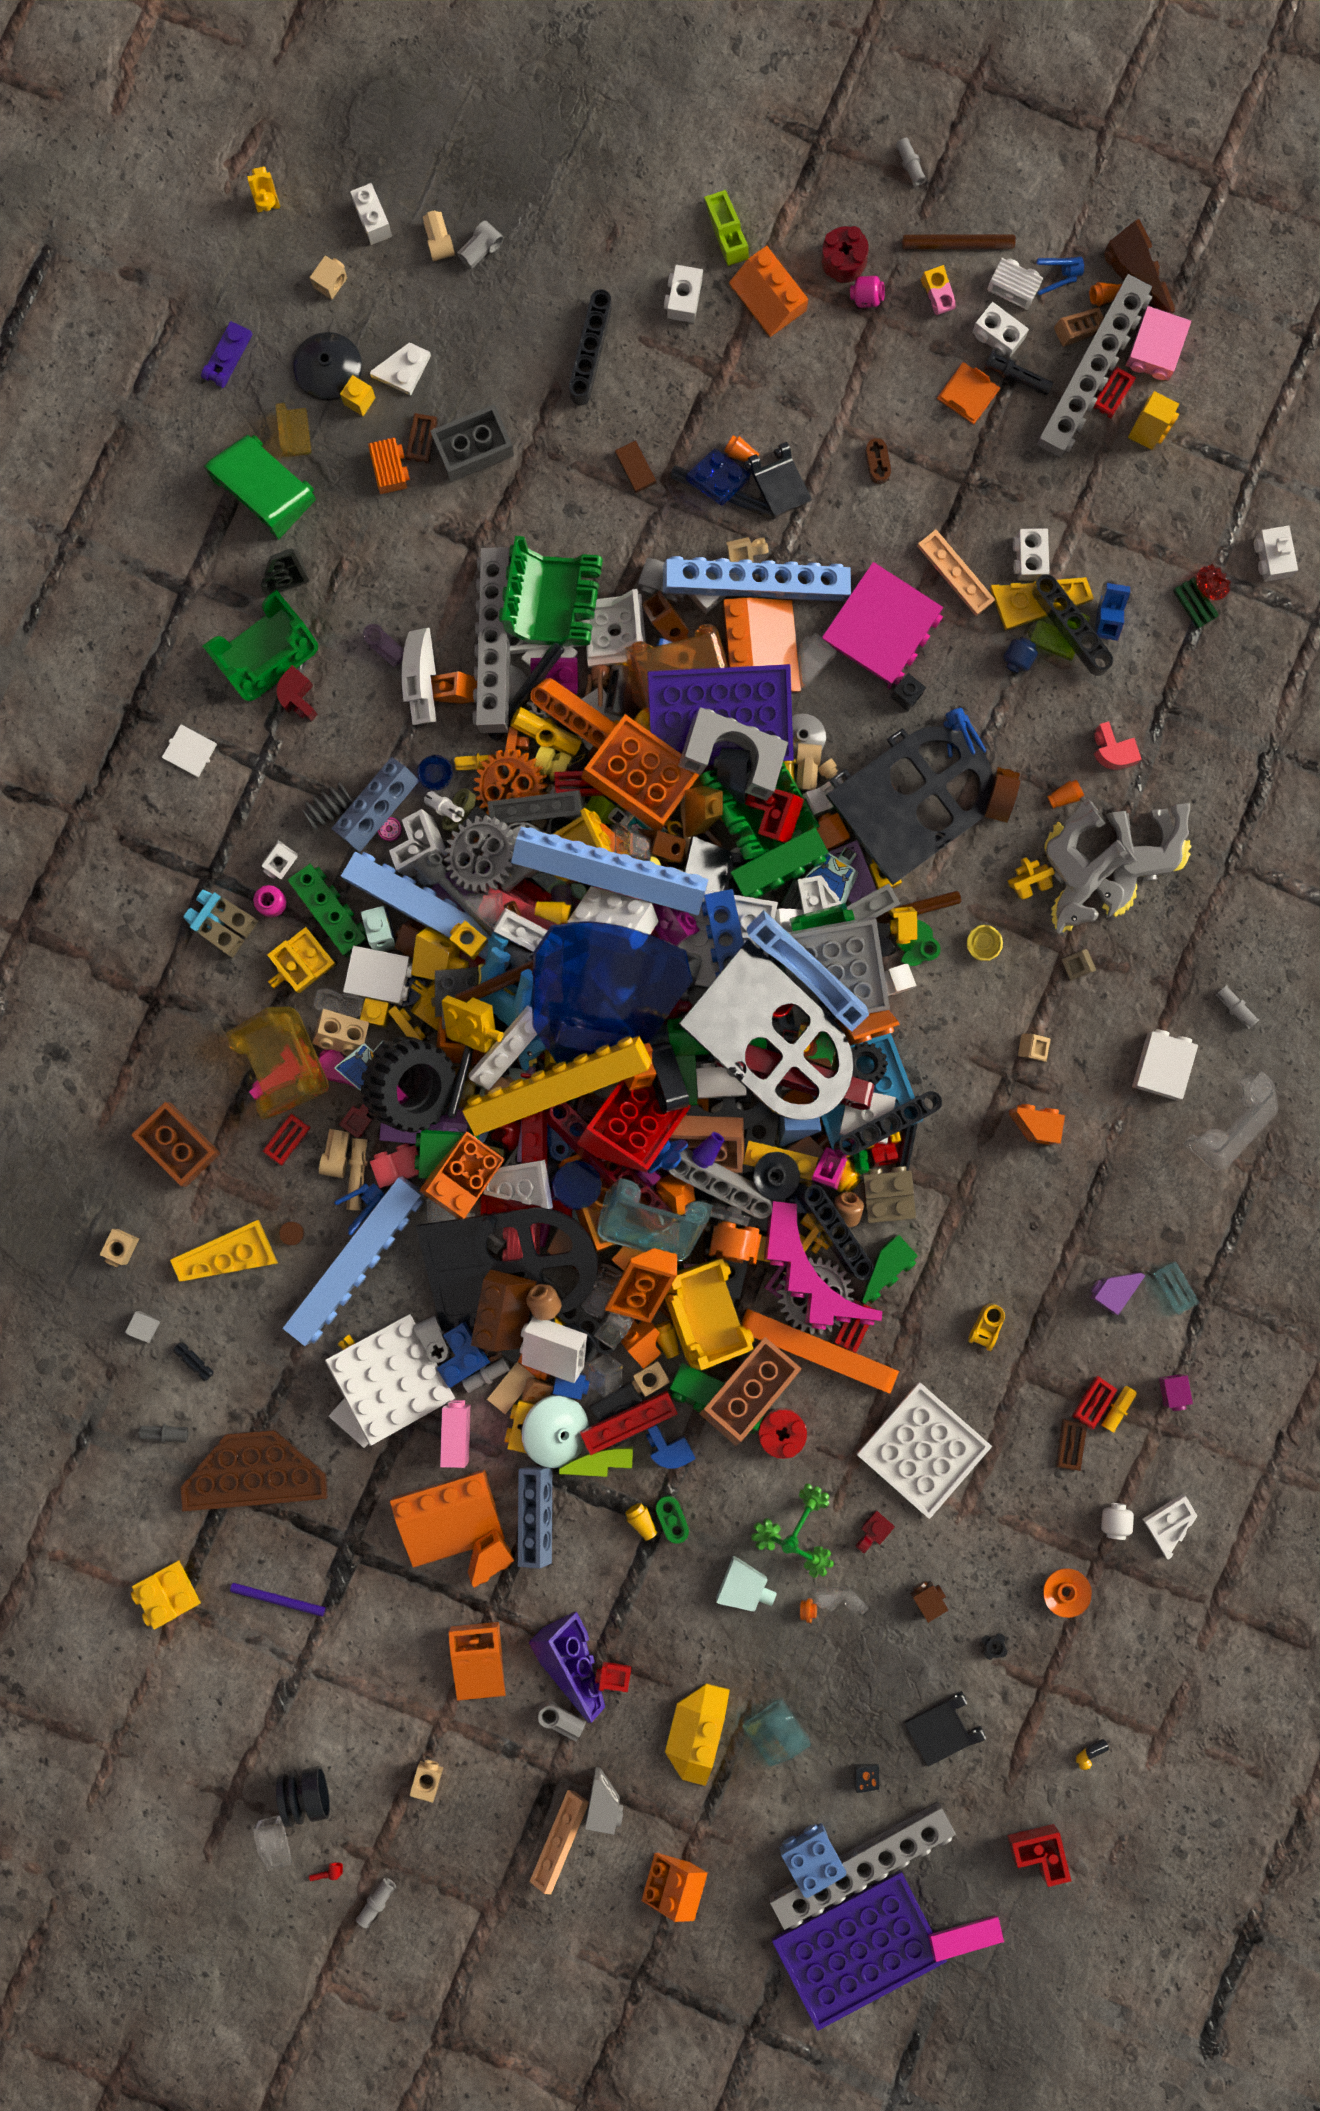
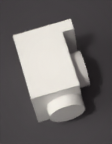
M278 840L262 862V867L265 868L263 872L273 879L276 876L282 879L297 859L298 853ZM281 857L283 859L282 864H275L274 858Z

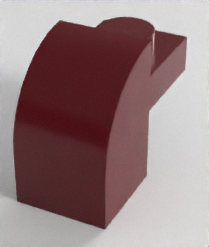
M292 665L278 682L277 697L287 713L293 709L302 719L307 717L312 722L318 715L302 699L313 687L312 683Z

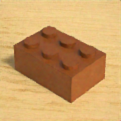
M164 1102L131 1135L180 1186L187 1187L221 1154L169 1102Z

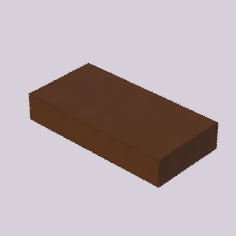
M636 440L615 450V454L635 493L656 484V479Z

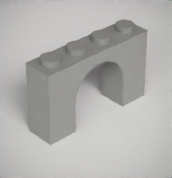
M700 707L692 719L678 766L701 775L708 765L715 743L721 741L736 743L744 750H750L751 771L745 793L767 801L775 791L788 742L781 740L776 735L761 732L756 727L741 724L733 718L716 714L711 709Z

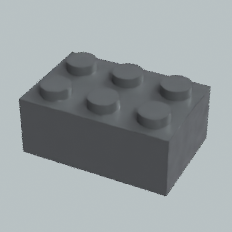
M495 404L430 430L432 440L450 482L514 456L512 443Z

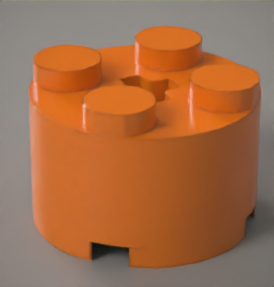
M725 1221L718 1223V1226H714L709 1256H714L717 1253L716 1258H723V1260L743 1263V1260L749 1261V1264L756 1265L761 1241L758 1228L745 1226V1228L738 1229L735 1228L736 1224Z

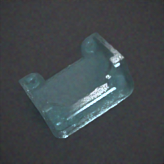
M619 1178L605 1193L597 1229L599 1236L607 1242L642 1252L657 1248L677 1254V1261L685 1260L691 1254L709 1221L713 1205L700 1201L693 1202L687 1207L685 1216L640 1204L641 1191L638 1185L632 1181Z

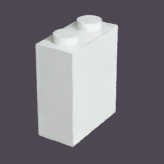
M353 946L343 992L351 996L366 997L402 1006L403 1000L407 1001L409 995V987L406 985L408 977L412 978L413 976L411 975L412 960L407 956Z
M1160 1029L1147 1033L1132 1087L1176 1101L1183 1100L1198 1045L1193 1044L1192 1039L1178 1036V1039L1170 1037L1169 1032Z
M533 1316L529 1324L525 1323L521 1332V1337H523V1343L520 1348L522 1365L575 1383L584 1368L587 1334L549 1320L541 1321Z

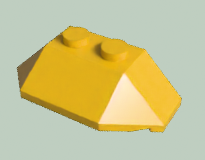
M706 1683L677 1703L665 1753L682 1780L706 1786L713 1768L725 1720L729 1689Z

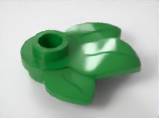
M917 920L916 940H910V943L907 944L897 943L898 947L906 952L901 962L909 966H918L924 960L932 961L939 956L941 951L940 944L933 938L932 928L921 920ZM931 946L932 953H926L924 947Z

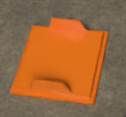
M963 362L937 399L972 424H975L998 393L1000 387L990 381L989 376L977 368H971Z

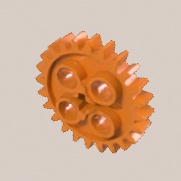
M511 748L506 749L505 752L502 750L496 751V756L491 754L488 756L489 761L484 760L481 762L484 768L476 770L481 777L474 778V781L478 782L479 786L473 789L480 791V795L476 797V800L483 801L480 809L488 808V801L547 794L543 792V788L548 787L549 784L542 783V780L547 775H540L539 773L543 766L535 767L537 759L528 760V752L521 756L520 749L515 750L513 753ZM503 766H506L509 770L508 777L503 774ZM523 777L529 780L528 788L522 783ZM494 786L499 789V797H496L493 793Z

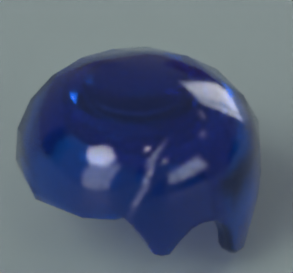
M428 756L418 765V780L425 788L441 790L449 785L453 777V767L448 759L443 756Z

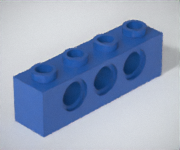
M733 889L705 894V902H702L701 905L703 916H708L710 925L705 926L708 940L713 939L715 948L710 949L713 963L718 962L719 971L715 972L716 977L724 969V962L727 959H732L744 944ZM717 913H725L728 919L724 923L716 922L714 917ZM727 935L732 938L733 942L729 946H722L719 943V939Z

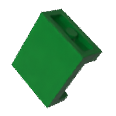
M845 903L789 918L793 931L855 920L852 909L848 910Z
M470 1127L469 1133L479 1140L480 1135L475 1136ZM426 1129L424 1131L421 1130V1133H416V1147H420V1155H415V1169L419 1170V1178H428L465 1132Z

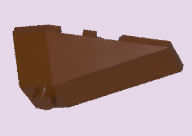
M1137 219L1109 241L1104 251L1106 262L1113 267L1114 271L1123 280L1129 274L1152 286L1148 294L1152 296V299L1148 305L1173 314L1175 307L1166 283L1159 279L1160 266L1158 260L1153 261L1149 252V248L1152 247L1151 241L1140 219Z

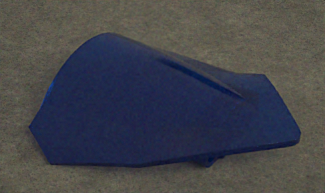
M580 921L551 925L533 952L532 1026L556 1063L565 1062L568 1064L581 1054L587 1053V1055L596 1053L595 1051L605 1045L612 1047L617 1045L621 1039L629 1036L631 1038L640 1036L643 1044L648 1043L693 982L686 950L642 931L615 924Z

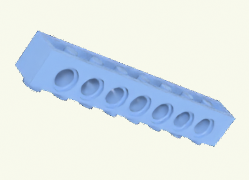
M673 556L666 559L663 565V594L845 602L851 595L850 567H843L842 564H831L829 566H821L820 563L798 565L797 562L775 564L774 561L769 560L762 561L761 563H752V560L748 559L729 562V559L725 558L706 561V558L703 557L683 560V557ZM683 571H689L693 575V579L685 578ZM706 572H712L716 576V580H710L706 576ZM729 573H736L739 576V581H733L729 577ZM752 574L759 575L762 582H756L752 578ZM775 575L783 577L784 583L777 582ZM798 576L804 577L807 584L800 583ZM821 577L827 578L830 585H824L821 582Z

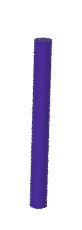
M232 1583L230 1592L321 1617L324 1616L326 1607L237 1583Z

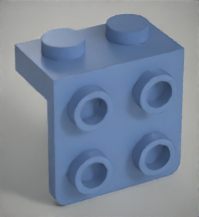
M822 1823L808 1826L804 1829L803 1834L796 1838L795 1836L787 1838L780 1847L783 1860L803 1896L806 1898L813 1896L846 1876V1869L828 1839L827 1832Z

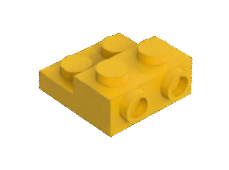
M179 1560L132 1586L134 1590L131 1592L132 1599L136 1605L141 1604L144 1610L142 1618L148 1627L152 1625L154 1630L201 1603Z

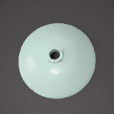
M553 1395L540 1400L530 1409L523 1423L522 1442L526 1453L534 1462L548 1468L562 1467L576 1459L585 1447L580 1431L589 1428L587 1415L582 1406L569 1397ZM565 1431L564 1437L561 1438V1433Z

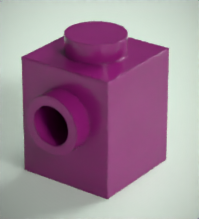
M1177 1374L1159 1377L1162 1400L1165 1407L1171 1408L1172 1411H1181L1186 1409V1405L1193 1404L1188 1375Z

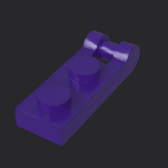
M230 321L208 364L204 366L201 378L207 381L212 380L217 386L224 388L253 335L252 332ZM217 367L222 369L220 373L215 372Z

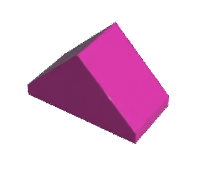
M826 1147L812 1176V1180L815 1183L837 1190L848 1158L842 1159L835 1154L833 1149Z

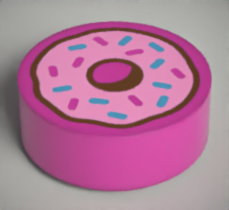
M389 817L378 830V833L383 840L392 842L401 836L402 827L398 820Z

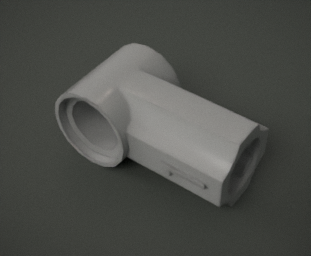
M483 221L476 227L473 237L457 252V255L464 265L472 269L488 252H495L502 244L504 237L487 221Z
M545 1701L539 1706L538 1721L540 1725L545 1728H551L577 1741L586 1724L585 1720L558 1707L554 1701ZM549 1709L555 1712V1716L552 1719H545L542 1715L545 1710Z

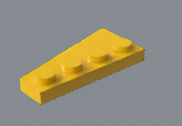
M1086 577L1057 580L1076 607L1094 600ZM1036 581L1027 584L1011 583L1010 585L999 586L998 584L990 586L1005 631L1048 617L1032 594ZM1039 585L1042 591H1050L1047 585ZM1053 603L1056 610H1064L1060 603Z
M259 1220L170 1260L179 1282L278 1263Z

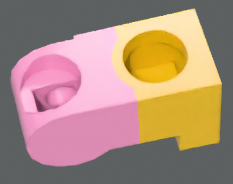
M944 265L925 271L920 280L931 300L934 313L940 315L955 309V299Z

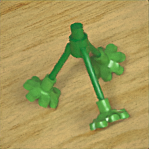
M805 1484L804 1490L801 1489L799 1492V1497L804 1499L805 1510L792 1535H788L784 1540H781V1536L777 1534L781 1530L780 1526L777 1523L772 1525V1521L765 1518L763 1525L759 1522L754 1525V1529L758 1532L753 1533L751 1538L752 1541L757 1542L756 1548L759 1550H763L765 1547L767 1550L775 1549L774 1543H777L782 1547L784 1553H796L806 1558L807 1561L804 1563V1568L809 1571V1575L813 1578H816L818 1574L824 1577L827 1574L825 1568H832L834 1564L832 1560L827 1559L831 1555L830 1550L816 1546L813 1552H804L798 1548L799 1541L797 1536L810 1512L813 1510L818 1511L821 1507L826 1508L829 1505V1495L826 1492L821 1493V1488L817 1486L813 1489L810 1484Z

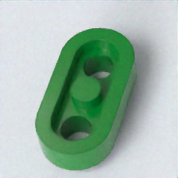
M666 1495L661 1497L656 1504V1512L664 1533L670 1542L675 1544L682 1543L689 1535V1527L680 1504L673 1496ZM667 1503L673 1507L669 1512L663 1509V1506ZM679 1526L682 1530L679 1534H674L672 1531L673 1527Z

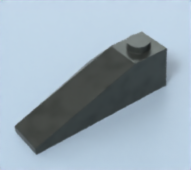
M287 549L270 556L261 583V589L266 597L275 590L280 593L310 582L297 549Z

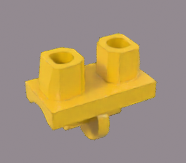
M265 167L252 169V176L247 177L257 212H262L263 210L270 211L271 208L280 209L271 173H267Z
M1025 857L1021 859L1022 866L1015 869L1018 876L1007 880L1009 887L1013 888L1018 897L1023 900L1033 895L1030 884L1037 882L1038 888L1041 891L1052 888L1051 875L1055 873L1053 867L1049 868L1046 864L1040 866L1038 860L1030 862Z
M806 1213L800 1223L810 1229L806 1237L799 1234L804 1252H806L813 1241L815 1244L811 1251L817 1254L821 1247L828 1250L830 1246L825 1243L826 1240L822 1234L819 1238L816 1237L820 1231L808 1213Z

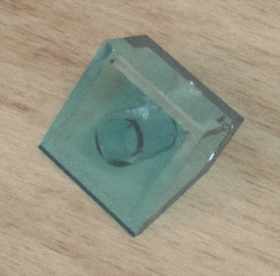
M782 1697L742 1725L770 1767L792 1759L811 1745L810 1738Z

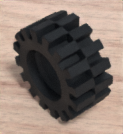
M868 1042L856 1044L855 1047L851 1048L853 1058L852 1077L876 1085L887 1071V1056L881 1052L882 1049L880 1047L876 1048L874 1043L871 1045ZM863 1056L871 1058L874 1062L873 1071L870 1073L860 1072L856 1066L858 1058Z

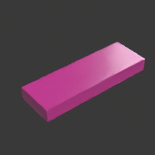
M996 1915L928 1935L933 1960L936 1962L1004 1942L999 1918Z

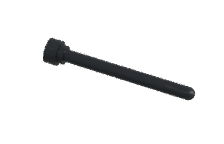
M467 1045L464 1047L447 1112L449 1118H455L457 1115L474 1051L473 1048Z

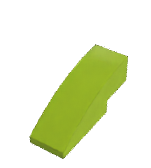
M726 190L705 196L704 200L727 266L748 260V244L741 231L740 221Z
M633 1446L605 1448L593 1455L586 1453L560 1467L559 1474L607 1477L608 1467L632 1468Z

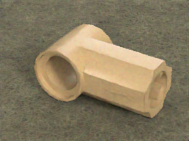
M435 210L427 212L423 216V223L429 239L427 241L432 260L437 261L455 256L442 212Z
M798 743L796 785L799 790L811 791L816 789L822 745Z
M329 1129L325 1153L322 1154L320 1160L319 1174L338 1178L344 1177L347 1167L346 1153L350 1138L349 1132Z

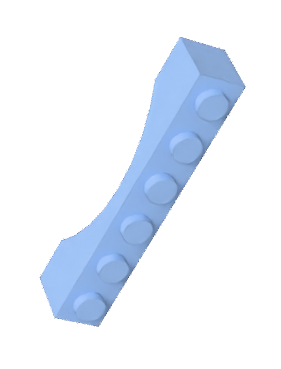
M764 910L747 926L748 936L765 952L780 961L803 981L850 1031H853L869 1016L866 1005Z

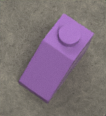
M1130 1273L1097 1280L1091 1288L1093 1293L1090 1298L1112 1314L1119 1315L1145 1275L1142 1273Z

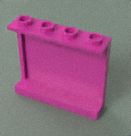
M873 562L823 635L820 644L827 649L830 646L888 683L887 688L890 689L893 684L898 685L904 677L905 673L902 670L906 664L911 666L918 656L915 653L918 646L924 647L930 638V635L927 633L931 627L936 629L943 618L940 615L943 607Z

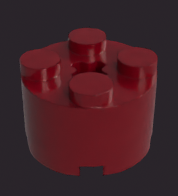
M838 227L828 232L825 236L822 248V267L824 272L836 279L837 282H853L861 276L866 268L869 245L865 235L858 227Z

